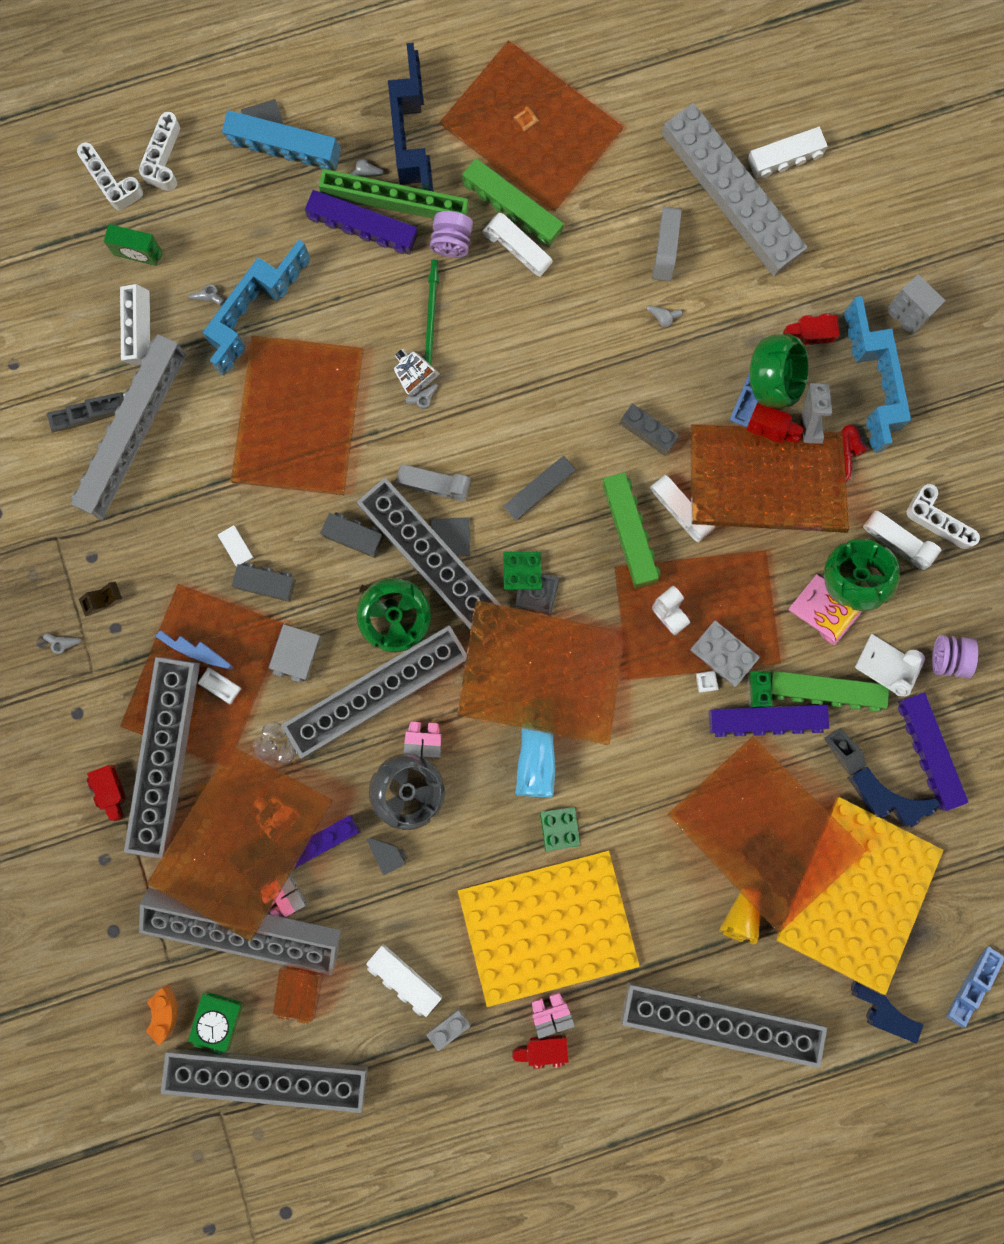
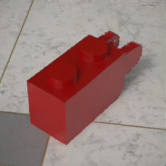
M824 313L818 317L806 315L801 317L797 323L788 324L783 334L799 338L804 346L833 343L840 337L837 315H831L830 313Z
M757 403L750 418L747 431L783 444L784 440L798 443L801 440L800 435L803 434L804 429L802 426L791 422L792 417L790 414Z
M106 765L87 773V784L90 789H93L95 794L93 800L96 807H99L100 810H105L110 821H120L123 818L120 804L124 803L126 795L115 765Z
M566 1035L545 1036L542 1038L532 1037L527 1041V1046L513 1049L512 1057L518 1063L529 1062V1066H533L534 1069L544 1068L545 1065L553 1064V1067L565 1066V1063H569Z

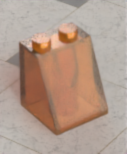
M283 965L279 969L273 1014L278 1015L277 1018L283 1020L295 1018L297 1022L308 1024L309 1021L312 1022L315 1019L324 974Z

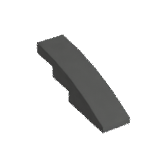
M123 393L86 399L84 403L66 406V409L48 412L47 418L51 432L71 429L114 416L117 407L121 406L124 400Z
M562 456L504 505V508L515 521L520 519L529 509L536 506L544 497L552 493L576 469L565 456Z

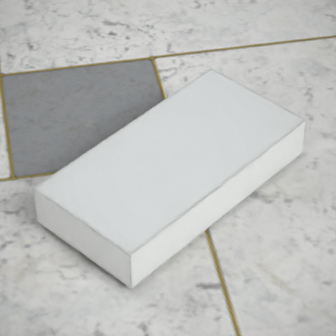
M234 525L218 534L236 567L237 564L243 565L244 562L247 563L254 559Z
M209 667L198 682L199 685L229 704H232L242 689Z

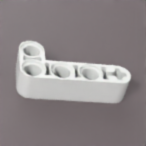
M164 112L160 116L139 167V172L148 185L165 191H172L177 186L174 174L169 168L165 167L180 132V125L175 115L171 112ZM170 177L168 181H164L165 178Z
M82 143L78 146L77 153L114 209H125L143 196V189L134 177H127L116 183L91 144ZM88 154L92 156L90 160L87 157Z
M502 213L496 214L482 231L484 236L490 241L496 242L498 240L539 277L553 263L548 254Z
M667 475L662 476L650 487L653 494L696 542H700L716 527L714 521L707 514L702 515Z
M927 484L917 491L907 509L908 518L962 549H969L979 542L980 535L976 530L932 506L938 496L937 487ZM924 491L929 492L930 498L924 496ZM915 507H919V508H920V510H921V515H919V514H917V513L915 512V510H914ZM932 516L937 518L938 524L932 522ZM948 526L954 528V534L949 532Z
M874 511L863 526L872 536L922 570L930 567L942 551L938 545L931 541L923 543L879 511Z
M671 586L656 599L652 610L670 632L677 635L690 624V621L679 608L684 597L675 586Z

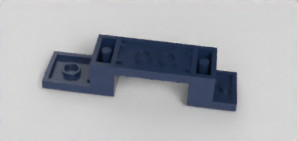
M414 42L406 43L410 78L388 80L400 185L421 183L423 190L434 192L430 155H426L425 148L410 150L406 148L403 115L422 113L421 106L424 105L419 52L414 49Z

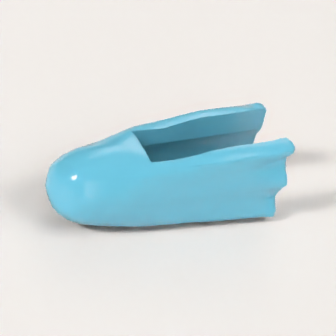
M535 698L529 701L523 713L521 750L518 761L515 795L552 798L555 782L553 711L546 700Z

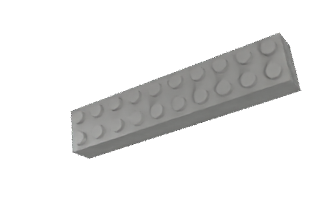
M694 103L664 124L661 133L773 276H776L803 256L808 248Z
M157 334L155 339L151 340L147 355L143 356L139 371L133 375L131 387L125 391L124 400L121 406L117 407L113 422L107 426L106 436L99 442L98 451L95 457L91 458L87 473L81 477V485L72 495L71 505L82 512L103 521L186 357L185 352L178 343Z
M386 477L356 502L359 508L484 646L513 622L511 615Z
M449 625L281 726L300 759H305L467 663L470 659Z
M155 657L124 853L160 859L169 856L200 663Z
M148 888L140 903L139 933L327 975L333 974L338 958L341 930Z
M632 982L627 984L620 1020L623 1026L817 1068L821 1066L827 1027L822 1023Z
M171 1048L165 1052L161 1094L362 1113L368 1066L229 1053L217 1054L208 1051Z

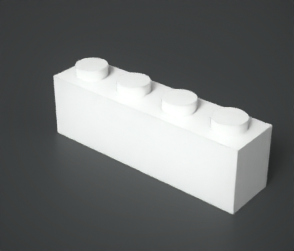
M819 126L750 151L748 162L755 179L759 177L766 178L773 172H783L790 166H800L807 160L821 158L828 146Z
M134 284L120 287L121 361L138 366L141 365L143 356L147 355L150 345V292Z
M384 944L366 964L368 971L375 977L379 975L383 979L382 983L388 989H395L398 992L397 996L406 1003L408 1001L412 1004V1009L419 1016L423 1014L427 1017L442 999V995Z

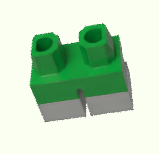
M770 671L748 672L747 684L748 690H751L748 691L749 708L772 706Z

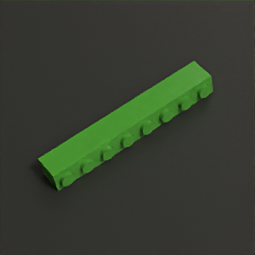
M326 169L322 170L319 182L321 193L340 200L434 219L436 213L442 211L458 212L467 216L469 210V202L466 198Z

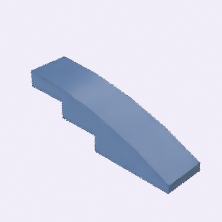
M750 371L730 417V421L744 427L748 426L758 403L751 389Z
M161 630L155 636L171 648L193 659L229 670L234 668L202 642L195 647L187 639L180 636L175 641Z
M989 946L985 948L954 998L946 1014L947 1018L962 1028L967 1026L973 1011L979 1008L985 993L990 991L1002 966L1004 956Z

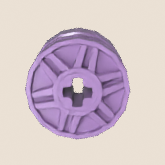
M452 211L436 213L430 249L446 257L466 256L470 245L468 237L471 236L473 225L471 218Z
M939 635L935 641L932 654V668L935 675L944 674L945 676H951L954 673L955 677L971 678L975 673L978 662L977 641L974 638L960 637L956 640L954 636Z

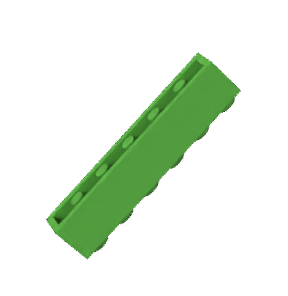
M477 158L462 174L463 185L468 190L475 191L481 200L491 203L497 212H503L513 223L519 224L525 233H531L535 236L540 244L547 245L550 248L563 232V222Z
M625 472L603 478L602 486L634 588L638 589L657 584L661 574L658 565L655 566L653 561L655 559L653 548H649L647 543L649 535L647 530H643L642 527L644 521L641 512L638 513L636 508L638 506L637 498L635 495L632 496L631 479L626 477Z
M777 671L770 672L771 690L774 700L784 701L785 698H792V702L804 703V700H809L814 705H823V702L831 703V707L842 708V705H850V709L862 710V707H867L871 712H881V709L888 708L889 689L881 684Z

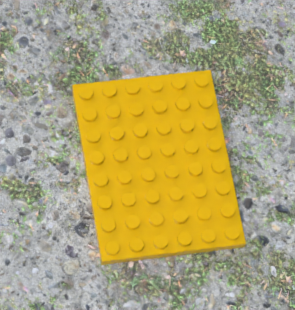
M837 797L776 941L881 995H886L943 849Z
M609 851L458 890L487 1007L640 967Z

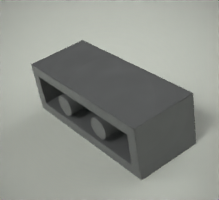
M633 403L620 421V425L664 456L668 454L679 437Z
M338 512L328 514L320 532L322 537L375 558L384 538L380 534L381 531L371 526L368 529L363 527L362 522L354 519L352 522L346 520V516Z
M244 562L243 565L237 564L232 587L290 602L296 580L291 577L292 574L281 571L280 574L273 573V569L262 567L261 570L255 568L253 564Z

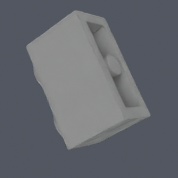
M458 1007L429 1029L426 1036L437 1051H440L470 1028L471 1022L460 1007Z

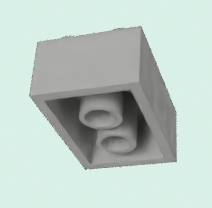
M918 274L899 292L887 310L893 319H897L902 324L905 331L913 335L934 315L946 300Z

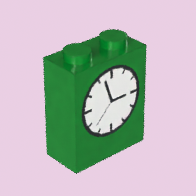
M108 224L104 243L114 256L157 266L158 260L160 261L162 257V249L152 234Z
M204 992L200 999L188 1042H192V1045L197 1048H204V1046L212 1048L211 1051L217 1054L226 1053L230 1049L244 1002L211 992Z

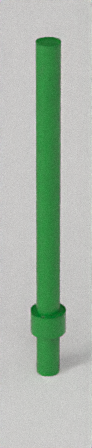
M435 259L431 260L430 274H428V283L430 284L424 359L430 365L432 363L436 290L439 283L438 260Z

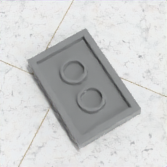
M716 620L713 621L690 649L692 653L733 687L739 684L760 658Z

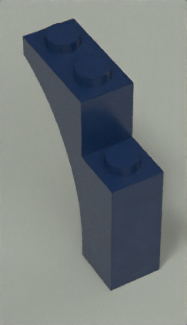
M863 767L847 777L872 814L883 818L891 813L890 809H892L902 826L914 827L921 822L920 818L925 815L928 817L937 811L935 808L940 806L936 798L912 800L891 792L876 779L869 767Z
M853 981L851 995L873 1004L867 1011V1023L917 1044L923 1024L900 1013L890 1003L886 995H881Z

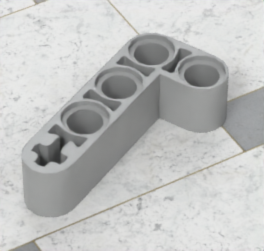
M663 206L652 279L671 282L676 261L682 209Z
M400 465L395 484L404 488L466 502L471 486V478L461 474H454V477L407 465Z

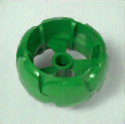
M773 334L763 338L757 344L750 364V385L755 399L761 405L770 408H785L796 404L802 397L807 384L809 365L805 346L799 338L789 334Z
M851 539L846 544L838 545L830 553L825 564L823 577L827 592L838 604L851 607L855 611H871L879 608L883 603H887L896 593L900 582V567L896 556L887 547L884 548L877 542L869 539ZM847 563H854L857 568L853 571L852 577L844 578L839 572L840 566L844 567ZM866 565L878 570L882 576L871 575L870 571L865 568Z
M386 578L373 583L364 591L357 605L356 618L362 636L370 645L386 652H402L412 648L414 644L419 643L426 635L431 622V611L425 594L417 585L400 578ZM389 593H401L402 599L400 602L395 599H389L383 604L380 602V597ZM416 607V621L413 627L407 628V632H405L399 623L402 619V612ZM370 616H385L386 620L391 623L388 636L386 633H380L374 628Z

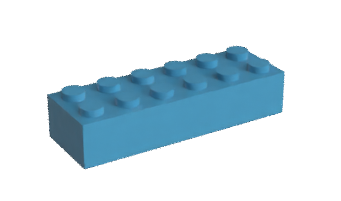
M229 110L226 112L222 133L231 142L232 146L238 148L245 146L249 147V150L259 153L261 150L267 152L266 154L272 157L280 155L284 156V159L295 162L296 159L302 161V164L307 166L315 164L319 165L321 169L336 170L341 152V147L336 138Z

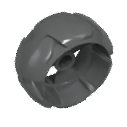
M399 754L385 760L379 766L377 773L373 774L369 785V799L374 809L373 811L379 819L395 829L414 830L430 823V819L439 813L444 802L445 787L442 783V776L434 764L415 754ZM408 768L421 772L424 775V782L427 783V786L415 789L412 784L407 782ZM390 783L389 789L396 796L387 801L386 791ZM415 797L422 802L419 803V808L407 815L401 814L404 801H409Z

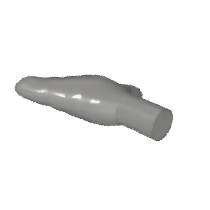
M360 159L356 163V170L351 172L350 175L384 174V170L369 164L365 159Z
M212 284L188 296L189 299L214 301L219 306H222L225 302L224 299L217 295V288Z
M647 306L648 311L658 319L659 324L663 327L670 326L673 319L682 317L681 309L670 312L667 309Z
M433 384L419 392L416 396L406 397V404H417L421 409L428 408L438 385Z
M48 632L43 636V639L51 643V651L55 654H62L65 649L82 641L80 638H56Z

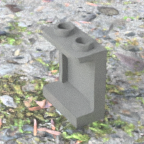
M810 383L801 411V422L804 429L803 443H823L822 416H831L832 414L829 384Z
M283 624L269 669L273 670L274 675L284 677L285 674L292 676L291 680L296 682L308 681V674L322 637Z

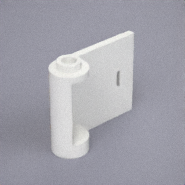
M871 634L854 668L893 691L896 695L908 696L925 662V656L917 650H909L903 654Z

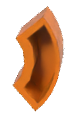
M168 985L162 987L147 1001L151 1008L152 1019L146 1032L159 1046L171 1035L178 1015L176 998Z

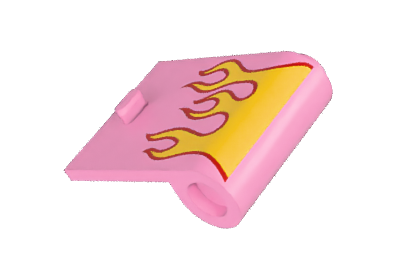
M817 574L788 609L818 630L820 635L833 645L838 643L862 613V611L852 610L851 607L842 606L834 601L826 590L825 580Z

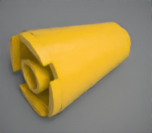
M747 886L746 889L740 891L720 926L719 932H723V935L740 942H744L747 939L750 940L749 944L758 943L761 894L758 893V889Z

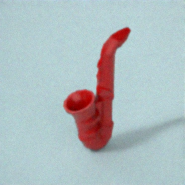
M852 424L844 426L841 430L844 475L835 483L836 486L844 484L851 479V471L853 469L851 461L853 454L851 452L854 451V455L857 457L870 449L864 444L860 430Z

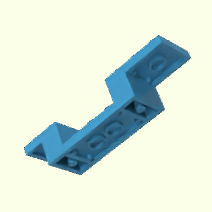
M299 239L277 269L258 257L202 332L210 345L218 349L210 361L217 372L223 376L233 368V362L236 358L244 353L245 345L239 334L233 331V329L236 327L239 317L247 312L250 302L258 297L259 290L278 302L280 298L287 294L290 284L296 282L301 269L306 268L309 264L310 256L306 245Z
M859 296L855 297L844 312V318L849 325L848 337L852 340L853 347L851 351L853 358L856 359V363L878 360L877 368L882 375L881 387L882 390H885V406L877 407L866 419L867 429L871 432L870 445L874 448L875 453H879L892 444L890 432L899 431L911 421L893 330L886 329L870 332L863 297Z

